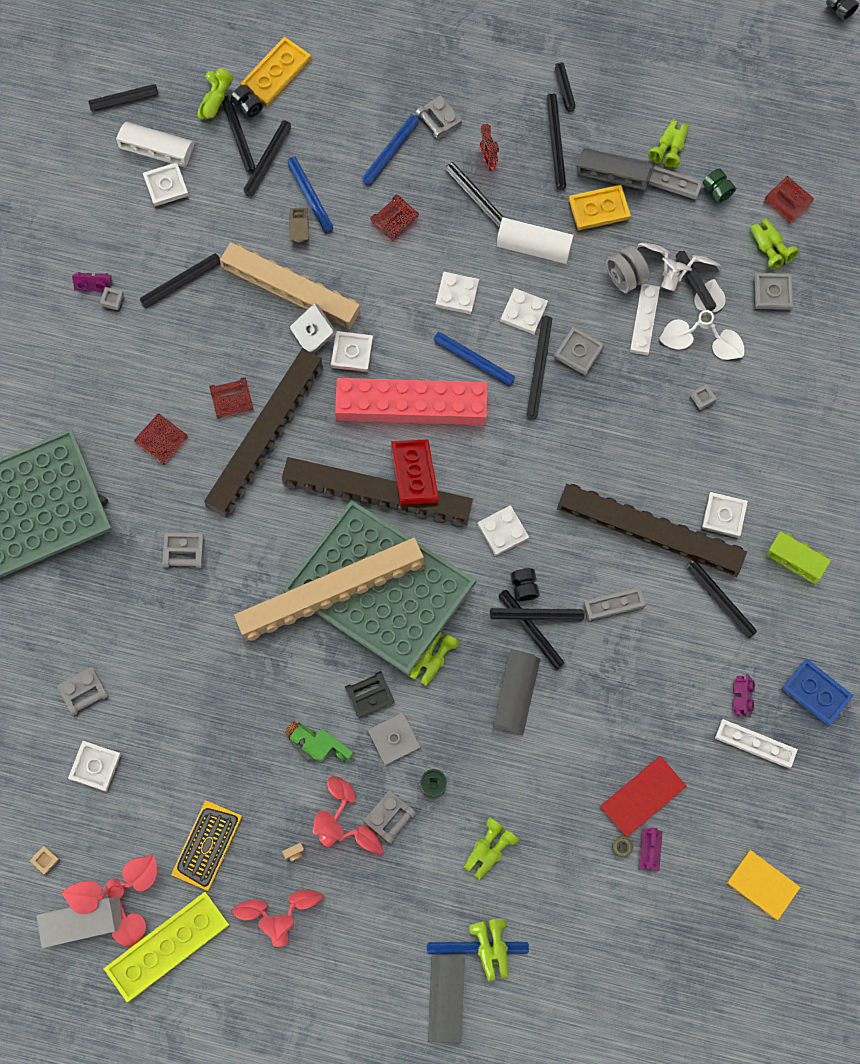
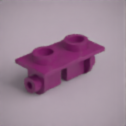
M74 273L72 275L74 290L104 291L105 287L111 288L112 275H108V273H95V276H92V273Z
M746 674V679H744V676H737L734 680V694H741V697H734L733 711L737 716H742L744 712L748 717H751V711H754L752 692L755 691V681L748 674Z
M642 828L639 869L660 870L663 831L658 830V828Z

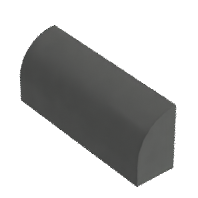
M587 148L582 150L576 165L577 175L642 190L647 189L654 169V163Z
M510 650L493 724L494 729L524 735L540 659L537 656L523 651Z
M431 956L428 1042L462 1043L465 957Z

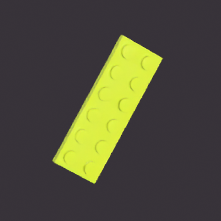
M204 892L103 969L126 1002L129 1003L230 925L207 893Z

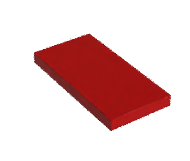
M429 440L391 441L400 505L438 503L439 496Z
M659 756L605 801L600 808L621 833L628 837L687 786L667 762Z

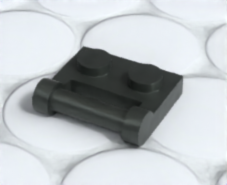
M381 671L375 673V676L352 686L350 684L345 686L358 718H362L395 703ZM378 682L381 685L380 687L373 689L369 692H366L362 695H359L357 697L354 694L355 692L360 691Z

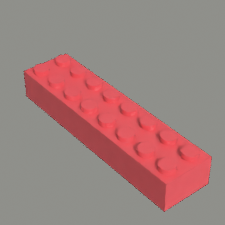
M337 378L336 421L486 425L487 382Z

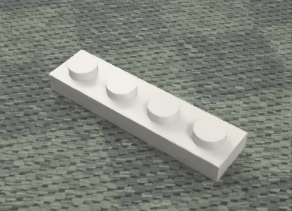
M641 285L630 353L647 356L649 354L660 290L659 286Z
M724 719L721 720L715 739L789 769L792 767L798 750Z

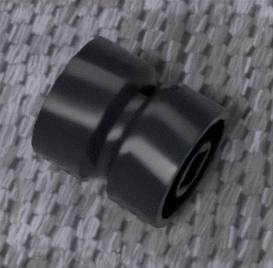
M856 0L826 1V5L832 11L836 10V15L842 21L850 18L859 7V3Z
M246 84L239 86L231 95V101L247 119L257 116L264 107L263 101Z
M524 568L510 573L512 585L515 586L513 590L515 601L525 602L540 597L538 585L534 583L537 580L535 569Z

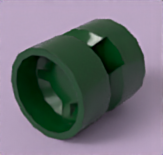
M721 168L712 171L703 180V185L709 192L713 193L712 196L718 203L724 202L736 191L735 185L731 180H727V176Z
M430 769L424 772L420 781L422 794L428 799L433 800L443 796L447 784L446 777L443 772L437 769Z

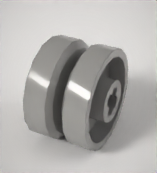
M627 246L620 250V254L615 253L606 259V266L610 277L615 285L624 293L635 289L636 284L642 285L650 279L647 263L634 246Z

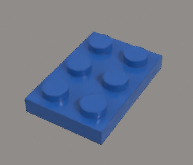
M807 658L782 687L783 691L828 727L854 696Z

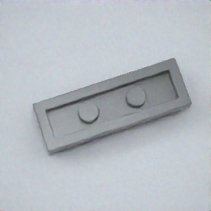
M654 166L648 185L697 200L703 181Z
M640 587L584 601L589 621L646 606Z

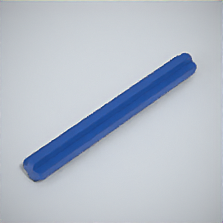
M413 114L410 115L362 177L364 183L368 185L372 183L419 122L418 117Z
M295 156L287 160L288 165L325 232L332 231L333 224Z
M441 332L436 333L434 341L507 385H511L514 382L515 376L445 334Z
M480 942L427 943V953L478 954ZM505 942L508 947L507 954H524L529 952L528 942Z

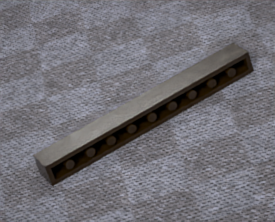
M304 348L301 349L204 500L205 506L225 518L228 513L231 514L236 507L235 502L244 495L247 483L253 481L258 466L261 467L266 459L265 455L274 448L275 439L277 436L282 435L285 430L284 425L293 418L296 406L302 404L304 400L303 395L312 388L316 375L319 376L323 370L321 357Z
M287 457L282 475L283 484L291 489L298 487L309 493L316 491L327 497L338 496L345 501L356 500L363 505H378L379 508L385 510L389 508L396 509L397 512L402 514L409 512L420 518H426L427 516L438 522L449 521L456 526L468 525L473 504V498L438 491V503L400 505L397 481Z
M576 484L565 485L558 503L557 510L686 559L695 560L697 563L737 577L740 573L747 551L743 550L741 546L726 544L720 538H710L701 531L694 532L685 525H676L666 518L654 517L648 511L641 512L629 504L622 505L617 503L613 498H604L594 491L582 490Z

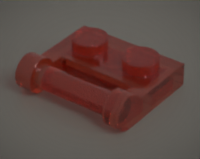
M483 124L480 130L482 141L479 144V148L490 171L496 169L499 147L497 142H493L491 137V126Z
M786 176L767 194L765 200L772 202L788 216V220L793 222L813 202L814 198L789 176ZM779 194L781 197H783L788 203H790L795 208V210L792 211L781 200H779L776 197V195Z
M396 194L392 197L390 203L377 214H373L370 219L376 226L378 225L387 235L394 239L419 217V213ZM396 206H400L385 221L382 220Z
M246 377L231 383L209 386L217 418L254 410ZM243 388V392L222 397L217 396V393Z

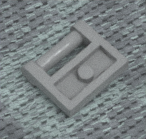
M441 95L425 106L419 107L415 112L432 129L437 139L462 124V119ZM430 112L442 127L439 128L427 113Z
M164 533L163 568H169L170 566H196V568H202L203 533ZM170 553L196 554V559L170 558Z
M93 667L57 685L72 716L78 714V711L94 702L108 698ZM97 688L98 692L73 704V700Z
M389 790L363 822L391 845L398 832L417 813ZM402 809L405 813L388 833L385 832L383 829Z

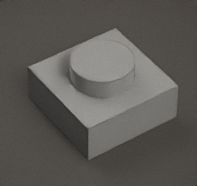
M105 287L100 305L119 310L124 295L123 291Z
M707 384L690 394L699 410L715 403L717 400Z

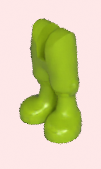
M218 68L216 73L207 71L206 79L212 84L211 91L205 94L199 106L197 114L199 119L205 120L215 117L220 104L224 100L225 92L233 81V75L229 71Z
M675 119L670 122L663 136L660 137V147H652L648 152L650 160L660 165L667 149L671 146V150L664 160V166L668 169L679 166L681 159L677 154L685 147L684 142L689 130V124L683 123L681 128L677 130L679 121Z
M767 218L760 221L761 226L758 223L750 226L759 244V249L767 253L769 257L768 266L772 270L780 268L783 263L788 264L799 254L800 251L796 246L787 248L783 244V236L779 234ZM773 246L777 248L780 254L774 251Z
M440 632L413 668L409 677L416 680L421 674L423 667H425L427 670L423 675L421 683L427 686L440 667L444 666L445 659L443 657L449 650L457 648L460 642L450 635H445L437 653L432 656L435 646L443 636L442 632Z
M491 817L486 821L488 831L485 838L475 842V848L463 867L470 872L472 867L477 864L476 862L480 860L483 864L479 866L474 875L479 880L488 873L496 862L500 861L501 851L506 846L516 845L520 841L518 837L505 829L498 842L490 849L491 843L504 828Z
M492 919L488 921L493 939V947L489 944L486 922L483 921L470 925L469 933L476 935L480 942L478 956L481 957L487 980H495L494 965H499L498 970L502 979L508 978V947L502 941L501 936L502 930L507 927L506 919Z

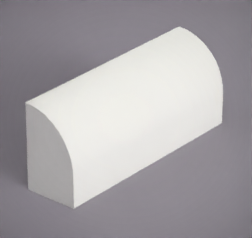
M125 122L122 125L116 138L120 149L172 164L177 162L178 166L185 168L196 144L195 141L130 122Z
M502 217L497 247L567 264L573 235Z

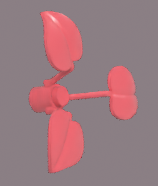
M332 775L327 781L328 789L334 797L342 800V804L335 816L325 810H320L316 814L313 834L319 835L320 842L326 847H331L337 840L342 841L348 836L356 835L355 840L361 847L375 854L382 855L381 841L371 828L360 825L357 830L344 834L343 828L336 820L346 805V801L353 803L356 795L354 789L347 781Z
M152 854L130 860L122 870L124 881L120 882L115 878L108 880L102 893L101 886L97 882L82 881L63 890L62 895L73 911L78 914H89L97 908L98 900H102L106 893L109 898L119 896L120 901L124 894L123 887L129 888L133 886L136 891H144L151 887L157 875L156 859ZM120 901L121 925L117 931L111 932V934L119 944L132 947L143 937L146 923L144 918L137 913H130L126 916Z
M313 890L294 892L288 898L289 902L292 903L289 907L288 915L267 916L264 911L268 906L261 900L244 901L235 906L231 913L241 920H253L260 915L263 916L259 920V928L271 937L273 946L282 947L288 944L287 931L294 924V919L291 917L293 909L295 907L298 909L310 908L319 903L324 898V895Z

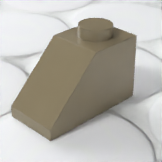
M290 208V240H295V242L309 240L308 208Z

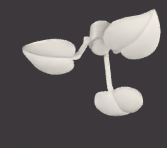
M650 243L638 244V247L645 246L660 252L664 256L662 259L664 260V279L661 287L675 291L678 281L681 282L682 277L688 270L692 271L691 265L694 262L715 265L719 271L722 268L719 263L710 258L692 255V260L686 265L669 259L668 254H670V251L659 245ZM668 265H669L673 270L669 269V271L667 272V267H668Z
M715 279L705 283V286L715 301L716 308L713 311L706 310L696 293L694 303L696 308L702 311L699 314L698 322L689 329L687 322L680 319L673 320L665 327L660 337V341L665 346L671 349L682 350L688 348L693 343L694 338L691 332L698 326L703 329L712 328L717 338L713 342L712 349L718 358L732 360L744 356V345L740 336L728 329L724 330L719 336L713 324L714 315L712 312L720 311L725 305L724 292Z

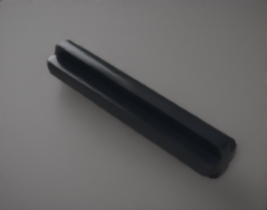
M563 62L556 63L555 71L566 110H574L576 104Z

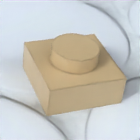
M298 843L282 851L286 861L291 860V862L302 858L301 854L305 853L301 843Z
M45 846L30 860L44 875H47L59 861Z

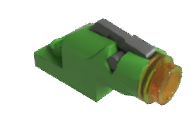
M293 721L285 731V734L288 735L287 738L291 740V743L306 760L315 759L324 762L333 750L335 751L334 755L341 761L346 760L350 762L354 757L351 750L323 728L315 735L316 732L305 727L300 722Z

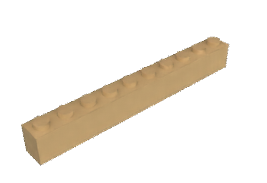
M414 537L236 613L234 616L245 641H252L259 638L261 634L276 631L282 625L293 624L296 619L309 617L319 609H328L333 603L346 601L354 594L365 593L368 591V588L375 585L381 586L389 579L400 578L410 570L416 571L425 564V560Z

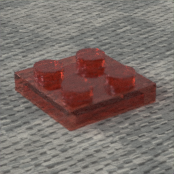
M158 413L134 439V442L164 465L188 436Z

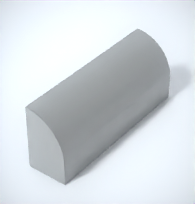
M119 896L98 900L97 908L89 914H78L69 907L36 915L41 946L46 948L117 931L122 920Z

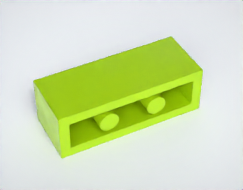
M781 531L766 553L767 557L814 584H817L831 561L824 553L812 550L808 544L798 542L789 533Z

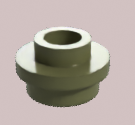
M620 836L614 841L613 850L618 856L626 857L632 853L633 843L628 837ZM620 843H626L627 849L621 850L619 847Z

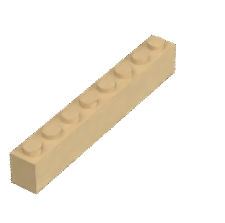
M230 242L220 258L223 269L307 310L314 303L318 304L328 320L348 330L351 329L360 313V305L354 299H347L337 291H330L321 283H314L304 275L299 276L290 268H283L271 259H264L259 253L250 252L240 244Z

